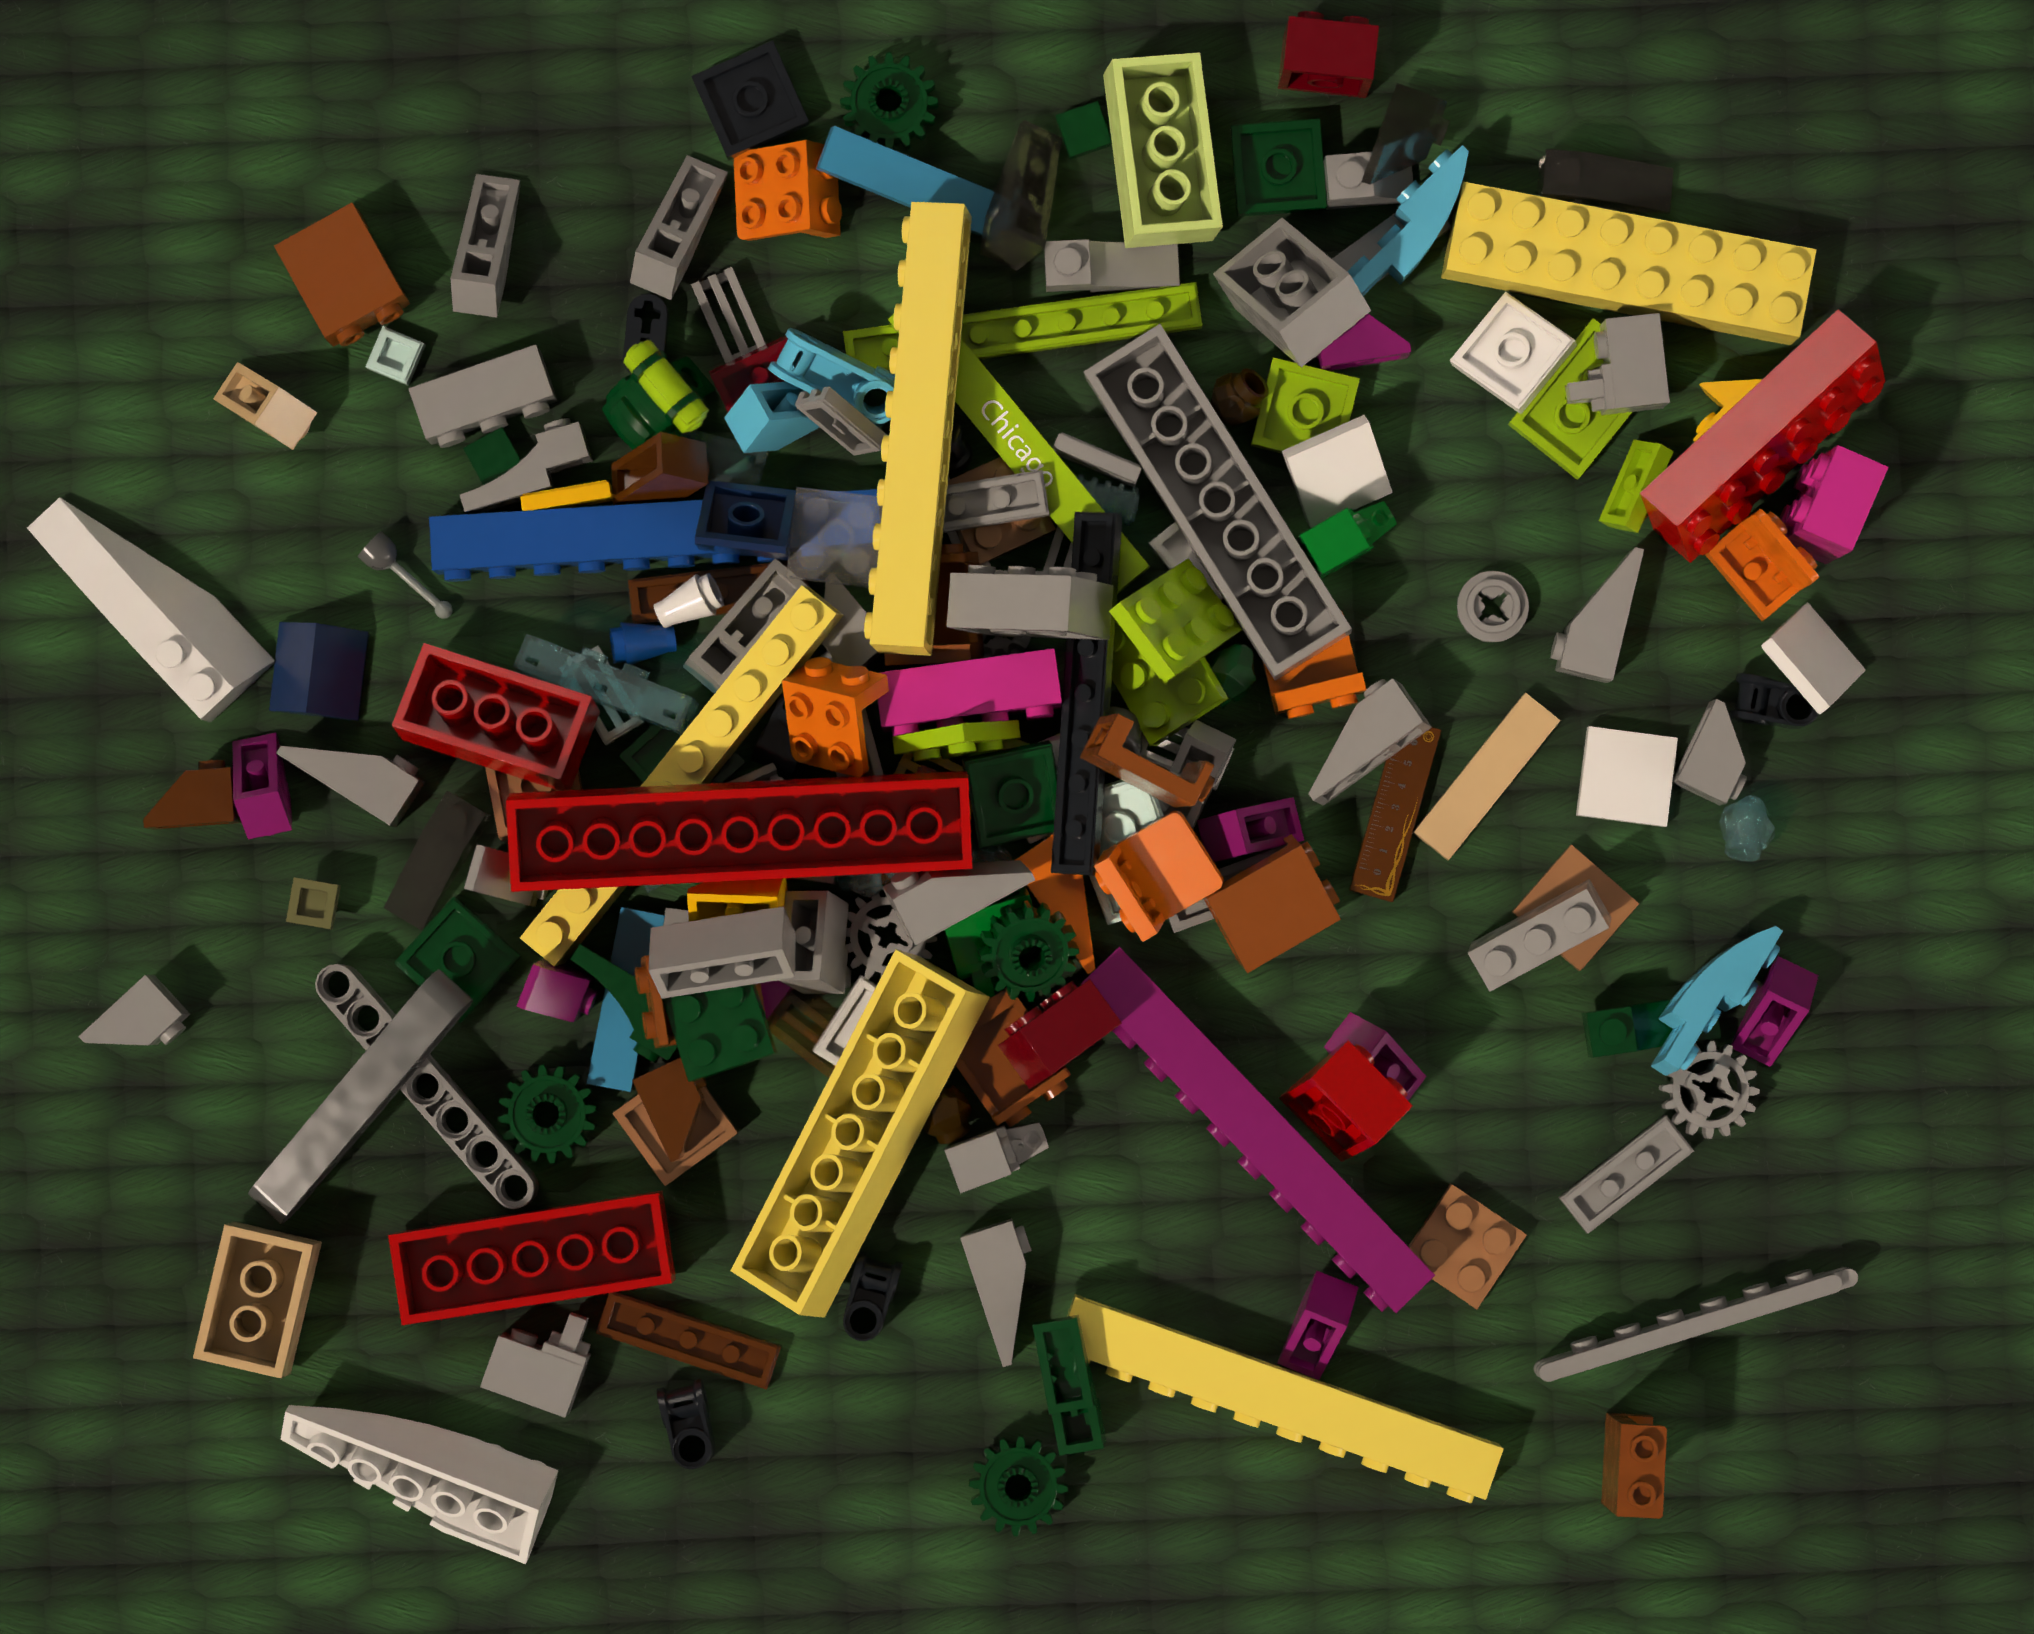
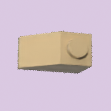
M239 362L236 363L213 398L292 450L299 440L308 433L311 422L317 414L316 411Z

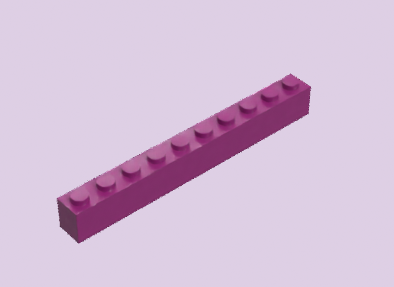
M1120 947L1080 984L1082 985L1091 979L1122 1022L1121 1025L1112 1030L1115 1035L1130 1050L1137 1044L1149 1056L1143 1064L1161 1082L1169 1077L1180 1088L1174 1096L1192 1115L1199 1109L1211 1121L1206 1127L1209 1133L1224 1148L1231 1142L1243 1154L1237 1162L1255 1180L1263 1175L1275 1187L1269 1195L1286 1213L1293 1207L1306 1220L1300 1226L1303 1231L1318 1246L1326 1241L1338 1253L1331 1260L1350 1279L1357 1273L1369 1285L1363 1293L1381 1312L1389 1306L1397 1313L1435 1276Z

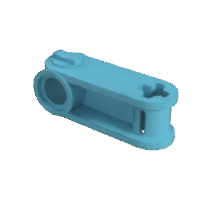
M788 328L785 334L788 340L777 361L770 363L768 367L770 372L808 393H811V390L819 389L822 392L824 387L830 386L878 427H883L885 422L891 420V418L886 417L885 402L873 407L867 405L863 400L866 393L872 389H882L886 393L893 391L895 374H891L890 371L880 366H877L875 369L799 330Z

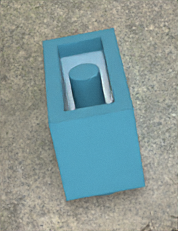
M788 382L750 384L724 417L743 453L776 451L820 428L795 406L800 392H804V390Z

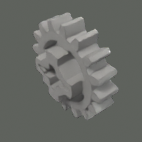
M876 888L871 889L872 901L866 903L859 897L855 899L860 910L857 914L848 912L847 919L852 924L851 928L846 930V937H850L851 943L845 945L848 953L854 952L856 958L850 964L852 969L863 964L867 967L864 978L869 980L875 972L881 973L882 977L887 967L883 966V963L889 954L894 953L895 949L925 959H932L933 955L925 949L926 943L936 942L937 936H932L915 945L905 933L893 909L889 916L877 920L867 916L871 910L879 906L891 905L888 898L881 897ZM890 923H895L897 925L895 933L901 936V939L906 941L908 946L900 943H890L887 948H883L880 946L882 938L876 934V931L870 929L869 925L887 928ZM859 930L869 934L873 946L869 957L863 953L858 939Z
M1706 1041L1704 1051L1701 1052L1699 1048L1695 1059L1686 1070L1679 1069L1667 1075L1671 1078L1670 1084L1659 1085L1660 1091L1670 1094V1099L1661 1104L1662 1108L1676 1110L1671 1119L1673 1124L1678 1125L1684 1121L1688 1122L1685 1133L1694 1135L1698 1128L1702 1127L1703 1137L1712 1139L1714 1128H1718L1722 1136H1729V1124L1731 1122L1740 1127L1746 1125L1744 1118L1741 1116L1743 1110L1755 1112L1756 1107L1748 1102L1749 1096L1760 1094V1089L1750 1087L1748 1080L1753 1079L1757 1073L1755 1070H1743L1742 1066L1748 1059L1745 1055H1739L1734 1059L1731 1058L1733 1046L1725 1044L1719 1052H1716L1715 1041ZM1712 1059L1704 1071L1696 1074L1687 1071L1693 1064L1701 1060ZM1730 1070L1737 1080L1738 1093L1732 1090L1727 1077ZM1715 1079L1713 1087L1719 1090L1718 1093L1725 1095L1726 1098L1708 1096L1704 1101L1705 1092L1700 1090V1087L1693 1084L1692 1081L1710 1083ZM1680 1086L1687 1090L1690 1097L1689 1111L1681 1099ZM1721 1106L1730 1108V1111L1722 1117L1706 1120L1707 1117H1710L1713 1109Z

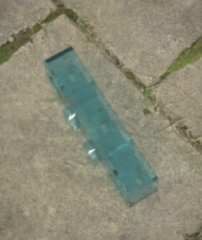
M526 633L513 665L520 673L592 696L594 701L679 735H682L692 723L699 703L693 697L647 680L649 672L624 663L622 670L607 665L608 657L594 650L583 647L581 654ZM670 715L676 716L675 720L670 718Z

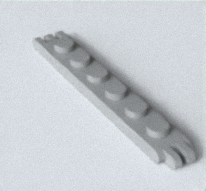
M1847 1267L1813 1275L1811 1269L1797 1271L1785 1276L1786 1284L1773 1288L1769 1287L1768 1282L1752 1285L1742 1290L1744 1297L1728 1302L1725 1296L1714 1297L1700 1302L1701 1310L1686 1315H1684L1682 1309L1669 1311L1656 1316L1657 1324L1644 1328L1640 1327L1639 1322L1627 1324L1613 1330L1615 1337L1598 1342L1596 1336L1576 1340L1570 1343L1572 1350L1537 1361L1534 1365V1372L1542 1380L1551 1382L1839 1292L1842 1289L1854 1286L1858 1281V1274L1853 1269Z

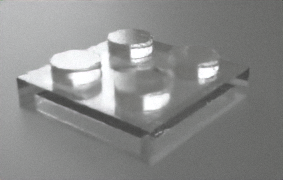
M796 487L786 577L790 579L869 587L870 569L872 567L877 568L878 550L873 548V530L875 523H881L883 507L878 506L877 496Z

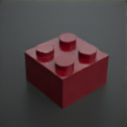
M1313 11L1298 12L1297 17L1289 16L1283 36L1278 89L1366 98L1374 78L1379 25H1369V19L1359 16H1345L1342 18V21L1324 20V14Z
M1091 979L1079 987L1072 980L1040 1003L1045 1012L1042 1013L1039 1007L1036 1006L1004 1029L1009 1038L998 1046L1027 1087L1031 1089L1117 1028L1122 1022Z

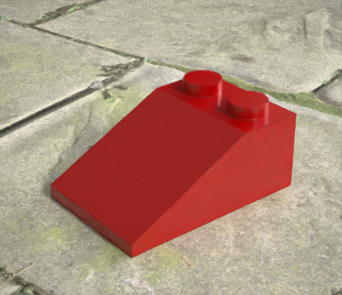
M1349 1040L1334 1049L1279 1097L1341 1162L1377 1144L1413 1107L1406 1099L1407 1092L1403 1086L1392 1077L1385 1078L1373 1066L1375 1064L1373 1056L1359 1044L1353 1045Z

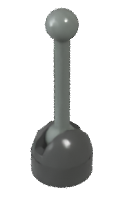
M380 531L360 552L358 558L368 567L374 570H386L389 568L393 570L435 608V614L439 618L446 619L451 616L453 608L449 602L440 601L396 562V546L385 533Z

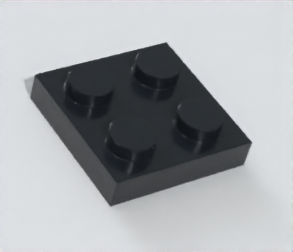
M773 40L691 76L728 161L747 150L756 149L810 125Z

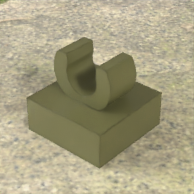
M294 877L286 922L333 929L341 885Z

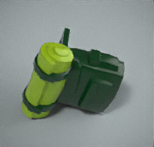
M651 340L634 344L628 350L623 363L632 374L622 378L606 396L607 403L602 408L618 436L632 450L659 432L681 436L683 433L692 432L699 428L709 411L701 399L709 396L715 390L714 386L689 357L669 363L666 360L667 355L663 350H659ZM681 371L692 376L698 388L687 385L682 379Z

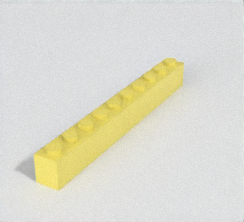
M911 202L910 216H904L902 222V241L907 243L906 260L899 261L898 285L903 287L902 303H896L893 318L894 329L899 331L898 347L891 348L889 359L890 373L895 374L894 390L887 392L885 401L886 417L891 418L890 433L882 438L881 458L883 462H887L885 479H879L877 486L878 506H883L881 523H875L873 548L878 550L877 568L872 567L870 569L868 582L869 593L874 595L873 612L866 613L864 623L865 638L870 639V645L878 653L932 656L972 216L965 204Z
M801 585L640 787L709 784L783 692L782 680L805 664L844 615L810 587ZM627 886L557 890L521 935L520 939L554 967L565 964Z
M1077 1294L1074 1295L1067 1317L1079 1315L1089 1364L1090 1361H1094L1108 1366L1105 1374L1130 1383L1133 1376L1150 1381L1148 1389L1173 1398L1175 1391H1179L1193 1396L1190 1404L1214 1413H1216L1218 1406L1235 1411L1233 1419L1256 1428H1259L1261 1421L1278 1426L1276 1434L1299 1443L1302 1442L1303 1436L1320 1441L1318 1449L1341 1458H1344L1346 1451L1363 1457L1361 1464L1383 1473H1387L1389 1466L1405 1471L1404 1479L1426 1488L1430 1487L1432 1481L1448 1487L1447 1495L1468 1503L1473 1502L1474 1496L1484 1500L1487 1499L1504 1449L1496 1442Z

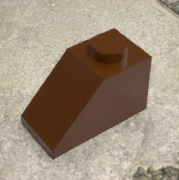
M659 432L611 464L613 505L683 500L706 486L709 476L706 443Z
M225 760L199 761L198 770H186L144 817V828L154 830L242 823L233 801V768L226 767Z
M680 1057L632 1080L670 1162L676 1161L684 1155L704 1099L701 1088L707 1086L705 1078L688 1082Z

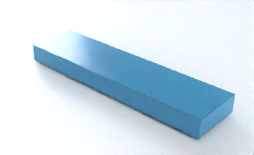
M837 126L830 128L816 167L821 172L911 208V202L965 204L972 216L971 233L978 236L983 235L998 194Z
M621 907L610 962L635 976V967H641L640 959L645 955H649L651 928L663 926L665 915ZM606 988L587 1084L632 1092L634 1085L632 1080L635 1079L639 1054L633 1050L637 1042L629 1038L634 1029L620 1004Z

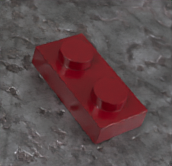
M786 335L709 371L727 412L730 411L750 384L786 382L768 370L770 363L777 361L788 340Z

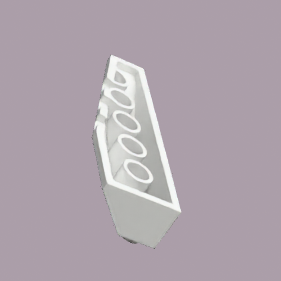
M59 497L27 527L99 611L201 720L212 722L275 663L272 656L215 596Z
M289 1405L285 1411L281 1434L282 1441L330 1468H334L338 1464L345 1467L354 1478V1482L368 1490L373 1484L395 1496L394 1505L407 1512L411 1506L432 1517L429 1525L446 1534L523 1564L527 1563L550 1504L558 1470L546 1466L540 1461L531 1460L507 1451L499 1445L489 1444L474 1437L421 1422L339 1408Z

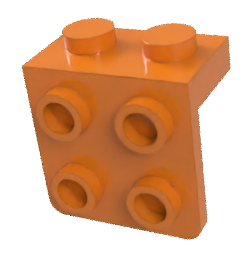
M802 140L747 150L734 158L737 235L740 239L752 241L795 233H805L823 238L841 236L840 220L842 217V207L839 202L838 178L816 169L825 144Z
M1759 509L1722 537L1716 546L1705 556L1757 617L1763 621L1798 591L1813 584L1819 579V576L1814 570L1817 567V563L1810 553L1801 546L1796 549L1785 536L1788 530L1781 519L1773 512L1766 514L1762 509Z
M1349 635L1276 681L1263 663L1275 714L1287 712L1288 719L1313 714L1314 705L1326 702L1331 703L1332 709L1358 703L1357 695L1363 694L1366 691L1363 673H1358Z
M816 657L807 660L802 667L782 680L792 757L799 763L854 777H861L869 770L862 710L889 692L887 675L869 671L864 666H847L835 663L826 657Z
M1180 811L1168 813L1104 850L1094 865L1096 869L1095 877L1100 888L1107 895H1113L1121 908L1119 914L1122 922L1130 932H1136L1142 942L1158 934L1165 920L1216 892L1222 887L1224 882L1222 874Z

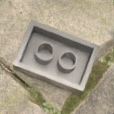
M1283 218L1279 219L1213 273L1235 310L1300 367H1303L1312 358L1318 356L1323 349L1345 331L1352 328L1371 311L1351 275Z
M968 565V573H950L947 613L948 628L999 637L1110 640L1111 613L1109 611L1112 609L1113 585L1097 582V574L1076 572V569L1066 567H1049L1048 572L1036 571V568L1008 566V571L995 570L996 567L983 565Z

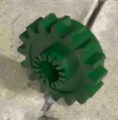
M891 52L886 53L885 61L881 64H878L873 55L869 56V69L865 71L856 65L853 68V72L857 81L845 80L843 83L844 90L851 94V96L841 98L840 105L843 109L852 110V112L843 117L845 126L856 124L857 127L854 134L863 138L867 137L869 140L885 145V147L894 150V145L902 144L907 151L910 149V139L916 137L923 141L926 138L922 128L924 124L934 126L936 122L935 116L929 113L928 110L938 108V98L927 96V94L935 90V83L933 80L922 82L926 73L925 67L920 65L911 70L910 57L907 55L902 58L900 64L894 63ZM885 95H895L902 101L900 107L890 113L888 111L884 112L882 109L880 110L877 103Z
M1028 900L1023 901L1021 908L1013 909L1010 905L1005 906L1006 913L1000 918L994 915L990 918L993 924L990 931H981L980 934L983 942L987 944L978 948V955L981 961H985L981 966L986 978L993 977L991 982L997 992L1007 986V993L1012 1000L1018 997L1020 991L1025 992L1029 1002L1034 1001L1035 991L1042 990L1043 994L1048 998L1052 995L1050 985L1054 982L1062 987L1067 985L1062 975L1064 971H1076L1077 967L1074 961L1069 958V956L1079 954L1076 942L1071 941L1076 934L1071 925H1064L1066 920L1060 911L1050 915V909L1046 903L1042 902L1038 909L1031 907ZM1030 944L1032 946L1037 945V949L1032 955L1026 957L1019 956L1020 951L1025 946L1029 947Z
M546 1064L539 1065L537 1077H534L528 1069L522 1071L524 1083L520 1085L510 1081L507 1086L514 1093L512 1098H500L499 1100L501 1105L508 1108V1114L498 1117V1122L509 1123L511 1128L503 1135L504 1140L516 1137L519 1142L514 1152L520 1154L529 1148L532 1150V1162H537L542 1153H547L549 1163H556L558 1151L561 1150L567 1158L575 1156L572 1145L576 1143L583 1147L586 1146L589 1141L583 1135L584 1131L595 1130L597 1124L588 1120L590 1113L598 1111V1106L588 1104L586 1099L593 1093L592 1088L581 1090L577 1086L582 1077L579 1074H575L570 1079L565 1078L564 1066H558L554 1075L549 1074ZM544 1101L554 1103L559 1110L557 1123L552 1127L543 1125L537 1116L538 1107Z
M1018 1435L1016 1444L1009 1445L1005 1437H1001L1000 1449L997 1451L988 1446L984 1448V1454L987 1458L985 1463L981 1461H974L973 1468L981 1475L980 1477L969 1479V1487L979 1489L980 1493L971 1498L972 1505L984 1504L985 1509L982 1511L980 1519L986 1521L992 1516L996 1518L995 1531L1000 1532L1005 1524L1012 1525L1013 1536L1018 1537L1020 1528L1023 1525H1027L1030 1532L1035 1534L1037 1533L1036 1521L1041 1519L1050 1525L1053 1523V1519L1049 1510L1051 1508L1062 1510L1064 1507V1503L1056 1497V1494L1068 1492V1484L1057 1482V1478L1066 1472L1064 1465L1053 1467L1052 1462L1057 1455L1053 1449L1045 1454L1040 1451L1042 1440L1038 1438L1033 1442L1032 1446L1025 1445L1023 1435ZM1020 1474L1029 1479L1031 1488L1028 1493L1023 1496H1014L1007 1491L1005 1483L1012 1475Z

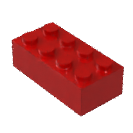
M423 643L392 727L403 741L558 791H566L572 788L600 710L592 696Z

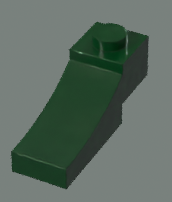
M579 944L570 960L594 976L620 1004L634 1029L629 1037L637 1042L633 1050L654 1063L658 1061L660 1056L669 1061L677 1045L655 1048L654 1040L646 1039L642 1012L649 1011L646 993H638L635 976Z
M1671 999L1583 1012L1582 1019L1588 1057L1595 1058L1662 1047L1672 1028L1658 1018ZM1719 1018L1708 1033L1702 1031L1697 1041L1721 1038Z
M1079 1315L1034 1322L1032 1326L1048 1412L1052 1414L1059 1456L1103 1449L1107 1439L1100 1401L1097 1398L1087 1358Z

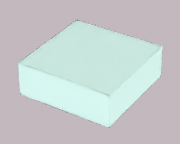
M382 326L365 367L409 386L426 345L421 341Z

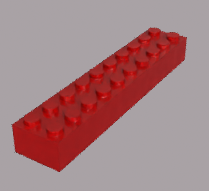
M966 771L509 793L506 799L511 892L972 869L969 781Z

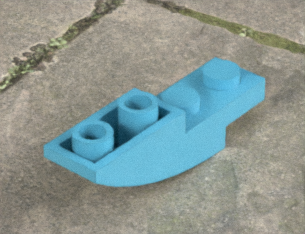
M1463 145L1453 154L1446 149L1428 167L1433 174L1422 185L1415 180L1397 197L1396 200L1401 205L1394 216L1405 227L1401 229L1395 224L1377 242L1382 249L1371 260L1364 255L1347 271L1363 296L1387 272L1401 285L1432 247L1450 215L1462 184L1469 152Z
M1774 926L1748 937L1721 952L1703 965L1685 982L1658 1018L1671 1027L1672 1031L1651 1064V1067L1667 1076L1679 1069L1684 1071L1690 1066L1699 1051V1048L1694 1044L1702 1031L1708 1033L1721 1014V1010L1725 1012L1739 1004L1744 1006L1752 998L1758 987V983L1754 979L1761 967L1764 969L1768 968L1779 953L1780 946L1776 942L1783 930Z

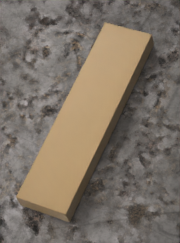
M1525 692L1413 833L1448 861L1561 720Z

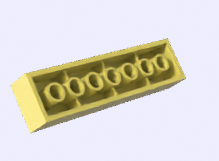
M1462 182L1455 202L1441 278L1635 316L1660 313L1661 321L1791 345L1801 335L1817 249Z
M895 949L748 1235L731 1272L799 1315L825 1318L990 998L989 996L924 958Z

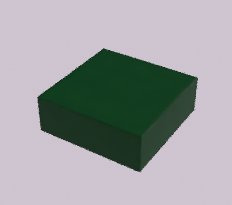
M1098 101L1056 115V121L1070 160L1112 146Z
M503 427L463 448L483 485L505 474L521 461Z

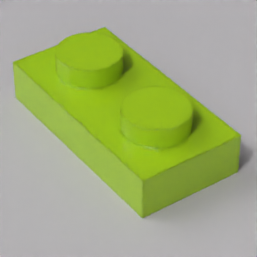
M1633 440L1599 521L1610 528L1638 533L1642 523L1648 516L1640 492L1667 468L1674 451L1659 443Z

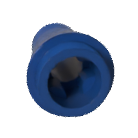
M620 622V627L610 628V644L614 664L625 662L627 667L665 653L676 652L677 650L673 625L664 628L658 625Z

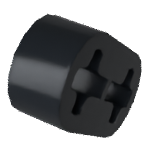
M641 294L630 303L627 311L623 359L634 344L646 340H651L659 350H663L666 354L669 312L663 300L658 296ZM646 304H653L655 312L661 314L660 319H652L650 334L643 333L644 323L641 318L636 317L637 312L645 311Z

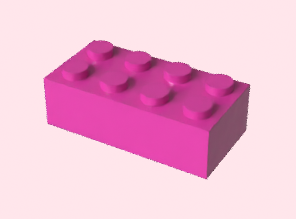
M1054 648L879 672L887 675L889 692L878 698L881 728L884 733L892 732V736L919 732V728L937 726V728L980 719L982 722L1009 721V715L1026 713L1027 721L1047 719L1053 717V709H1060L1062 705Z

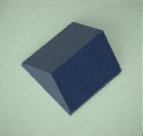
M708 480L696 529L695 545L699 550L789 560L797 490Z
M279 622L269 711L359 721L369 632L319 623Z

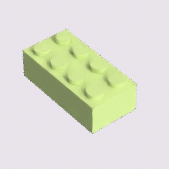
M1200 52L1112 59L1103 74L1125 248L1213 241L1223 228Z

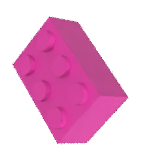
M1839 445L1825 454L1821 453L1817 459L1812 458L1809 465L1803 464L1793 486L1794 489L1799 490V493L1791 506L1786 505L1779 517L1788 530L1785 536L1796 549L1799 546L1803 547L1815 560L1824 564H1828L1853 551L1888 470V466Z

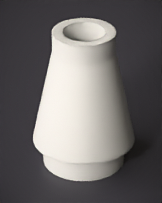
M709 573L701 577L695 574L666 598L655 603L654 610L662 626L668 628L674 624L716 615V609L724 606V600L717 583Z

